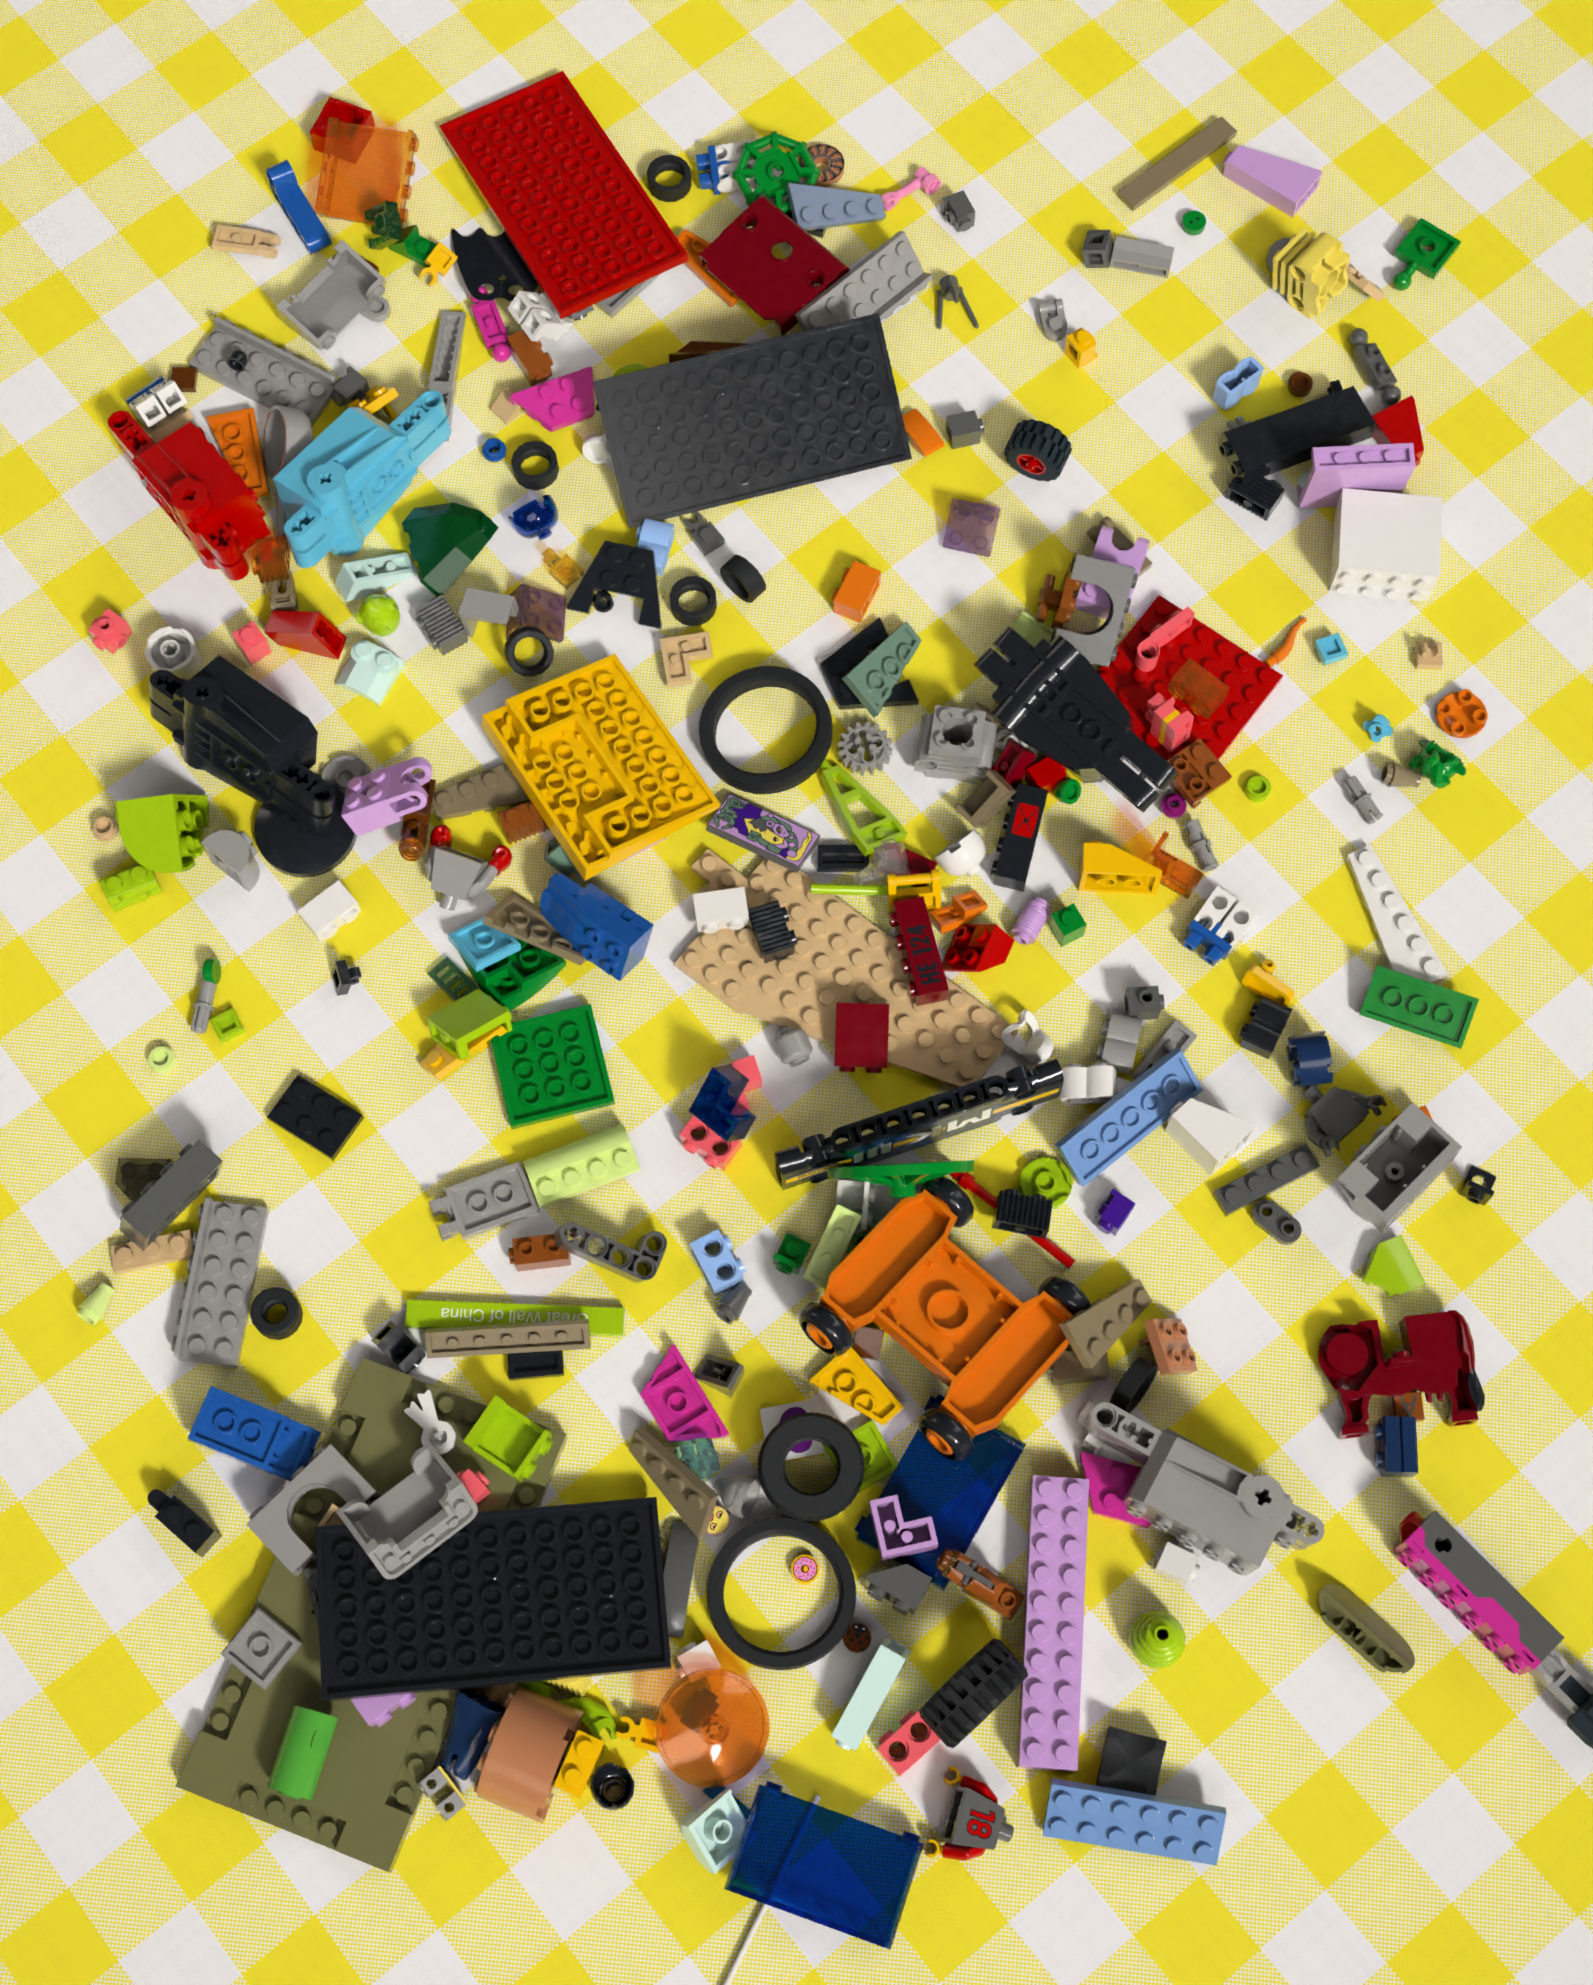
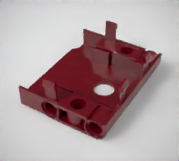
M761 196L753 202L699 254L702 267L707 264V271L764 320H774L779 324L782 336L798 323L795 314L850 271L847 265L766 196ZM786 242L790 244L793 248L792 254L786 259L774 257L772 249L777 243Z

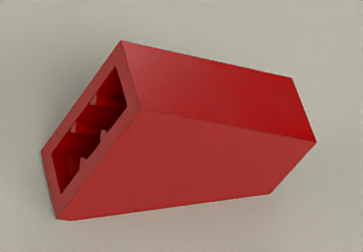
M1411 395L1372 416L1376 422L1372 437L1377 444L1413 443L1417 467L1421 462L1420 459L1424 452L1415 399Z
M272 611L264 631L277 645L332 659L340 658L347 639L320 612Z

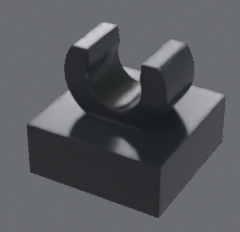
M346 960L335 961L331 971L337 996L348 994L351 985L358 984V978L362 977L360 968L352 967L348 969Z

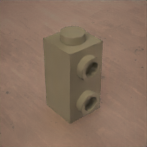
M1067 1347L1064 1353L1046 1371L1047 1378H1052L1053 1385L1107 1380L1110 1375L1107 1352L1093 1368H1083L1074 1350L1072 1351L1071 1347Z

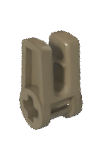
M287 571L284 574V586L286 588L284 593L280 592L282 587L277 575L274 573L269 574L271 611H299L292 571Z

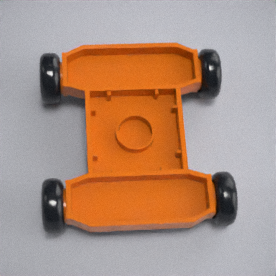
M941 1176L925 1182L921 1186V1193L916 1194L915 1197L902 1199L830 1273L825 1293L821 1297L820 1302L808 1304L799 1313L798 1318L800 1327L805 1335L819 1349L837 1357L843 1355L852 1346V1333L855 1330L875 1322L949 1388L939 1408H930L919 1417L918 1429L925 1441L942 1457L950 1461L961 1462L973 1451L972 1439L978 1434L995 1429L1067 1349L1069 1342L1059 1323L1071 1319L1075 1313L1080 1310H1086L1092 1305L1078 1286L1060 1276H1050L1040 1285L1038 1296L1022 1303L948 1239L952 1227L961 1228L973 1218L974 1207L966 1192L951 1179Z

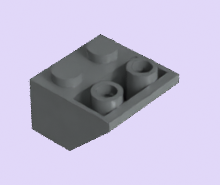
M904 1564L869 1574L865 1579L864 1587L867 1588V1594L880 1602L884 1598L893 1603L892 1608L905 1616H907L908 1612L914 1615L930 1586L932 1577L909 1564Z

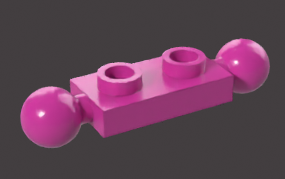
M479 287L480 293L489 294L485 287ZM470 294V299L475 304L471 305L472 312L486 348L493 347L492 356L497 362H506L511 356V350L505 344L507 343L506 337H508L495 301L477 300Z

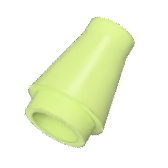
M100 1283L98 1288L78 1306L79 1311L77 1315L85 1322L96 1325L98 1321H102L111 1296L115 1291L110 1286Z

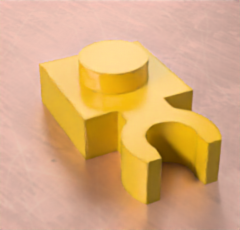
M438 242L424 261L429 267L421 270L418 278L421 279L424 274H429L431 281L428 283V286L431 287L437 281V273L442 277L445 276L458 256L441 242Z
M622 1716L620 1718V1721L628 1723L630 1728L627 1733L616 1732L618 1738L627 1740L634 1737L636 1738L634 1747L662 1755L670 1725L643 1717L641 1718L640 1725H636L629 1717Z

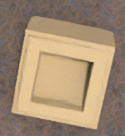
M508 387L501 392L490 407V410L506 425L524 411V408L517 403L513 405L509 402V397L514 392Z

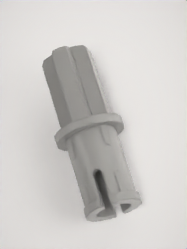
M1351 776L1343 782V786L1354 800V807L1358 806L1368 824L1376 822L1370 814L1371 812H1373L1378 820L1383 816L1371 799L1372 794L1366 792L1356 776Z
M208 981L200 983L197 1002L193 1004L195 1011L191 1024V1031L197 1034H204L207 1031L210 1013L214 1011L212 1004L215 990L217 989L215 983Z

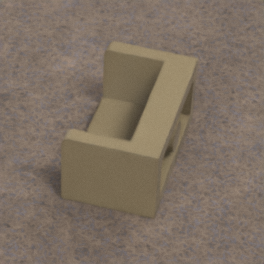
M988 769L985 772L988 777L964 804L958 803L955 806V809L974 828H984L1016 793V790L996 770Z

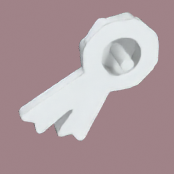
M427 1390L424 1394L418 1393L417 1397L423 1411L412 1401L410 1408H406L404 1412L423 1428L421 1437L423 1446L430 1442L440 1455H445L454 1448L456 1433L448 1422L438 1420L431 1391Z

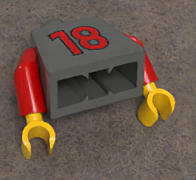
M948 1767L947 1769L956 1773L957 1777L953 1781L943 1778L948 1786H955L940 1839L941 1842H944V1845H941L935 1839H929L926 1842L934 1843L937 1850L934 1854L926 1852L924 1854L928 1857H936L942 1854L943 1858L967 1861L982 1856L986 1849L994 1850L998 1839L1009 1842L1013 1836L1014 1827L1011 1824L1002 1822L1005 1809L998 1805V1798L985 1782L969 1775L961 1776L956 1767Z

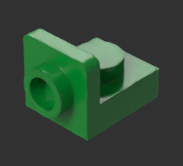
M786 1233L778 1252L773 1256V1264L777 1265L776 1269L787 1275H790L791 1272L798 1275L811 1248V1244Z

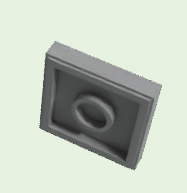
M257 1608L220 1654L262 1689L266 1690L303 1643L264 1611Z

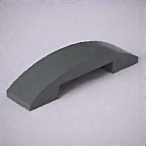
M678 1521L673 1522L663 1578L669 1637L683 1639L699 1539L685 1522Z

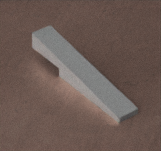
M442 311L428 385L429 390H435L442 394L451 426L466 312Z

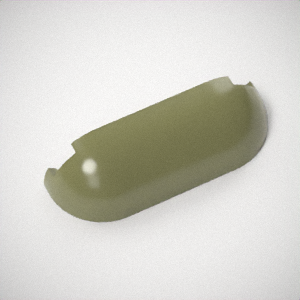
M1328 1583L1322 1588L1318 1595L1322 1620L1366 1661L1384 1673L1386 1671L1406 1673L1413 1668L1415 1657L1408 1643L1364 1602L1341 1585Z

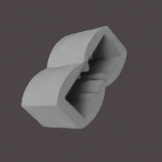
M1111 1013L1110 1021L1104 1020L1101 1035L1106 1036L1105 1045L1099 1044L1096 1059L1109 1063L1117 1072L1131 1074L1142 1020Z

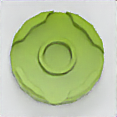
M1044 1156L1035 1158L1025 1165L1020 1174L1018 1186L1021 1195H1043L1047 1200L1053 1201L1052 1209H1057L1066 1202L1071 1194L1073 1181L1070 1171L1064 1163Z

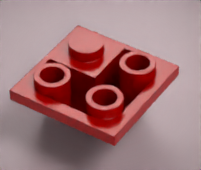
M964 924L958 927L954 933L953 940L942 963L943 969L948 972H981L1006 962L1015 940L996 924Z

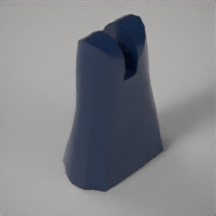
M470 1688L458 1689L450 1728L440 1762L441 1767L448 1771L453 1770V1774L464 1781L473 1772L488 1744V1737L494 1724L499 1726L506 1711L499 1703L488 1701L489 1698L486 1695Z

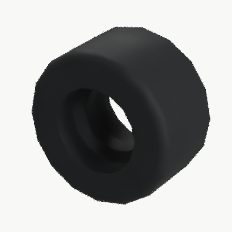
M272 1287L263 1290L255 1297L251 1304L250 1316L253 1325L263 1336L269 1339L282 1340L290 1337L298 1330L302 1323L303 1311L301 1304L290 1291L284 1288ZM275 1304H282L287 1310L286 1317L276 1324L269 1322L266 1317L268 1309Z

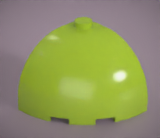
M167 794L116 801L115 817L119 824L121 839L128 853L143 867L159 873L183 872L194 867L196 856H201L204 850L201 842L204 840L202 839L203 828L208 827L209 824L208 795Z

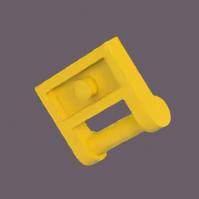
M939 869L931 870V873L899 876H895V873L887 874L889 912L892 910L893 902L921 896L924 897L928 913L931 910L941 908ZM931 883V886L896 889V886Z

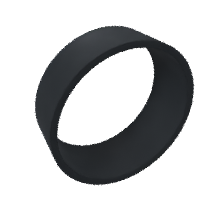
M1138 1357L1121 1378L1112 1394L1110 1403L1131 1413L1152 1384L1159 1369L1158 1365Z

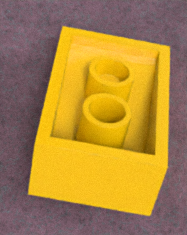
M1099 840L1083 843L1079 860L1078 891L1156 895L1162 870L1112 844L1103 843Z

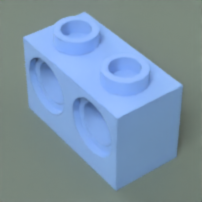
M719 1229L689 1243L690 1250L715 1297L744 1282L743 1273L746 1270L740 1258L734 1259L730 1250L733 1249V1245L727 1234L722 1236ZM710 1245L720 1247V1251L715 1255H709L705 1250ZM723 1268H729L733 1273L729 1278L723 1279L718 1276V1272Z

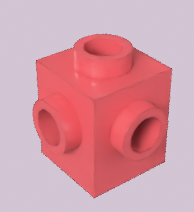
M109 608L100 617L96 618L88 629L93 638L92 643L101 651L106 649L112 654L122 648L133 633L127 621Z

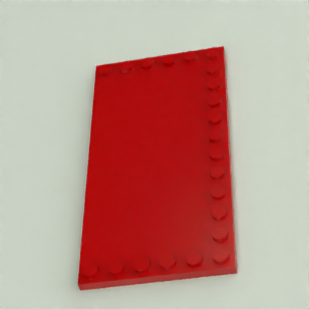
M563 71L439 125L444 139L560 319L689 261L687 252Z

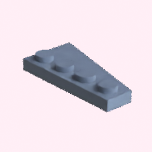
M788 183L786 185L793 220L805 231L883 221L886 218L880 194Z

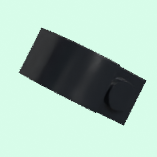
M392 1321L371 1340L405 1374L415 1369L426 1356L425 1352Z

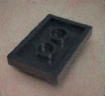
M299 1075L296 1076L267 1116L269 1121L332 1161L335 1160L364 1119L362 1114Z

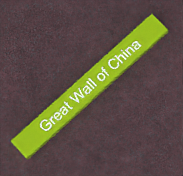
M407 1300L405 1327L410 1329L589 1319L590 1335L623 1337L625 1308Z

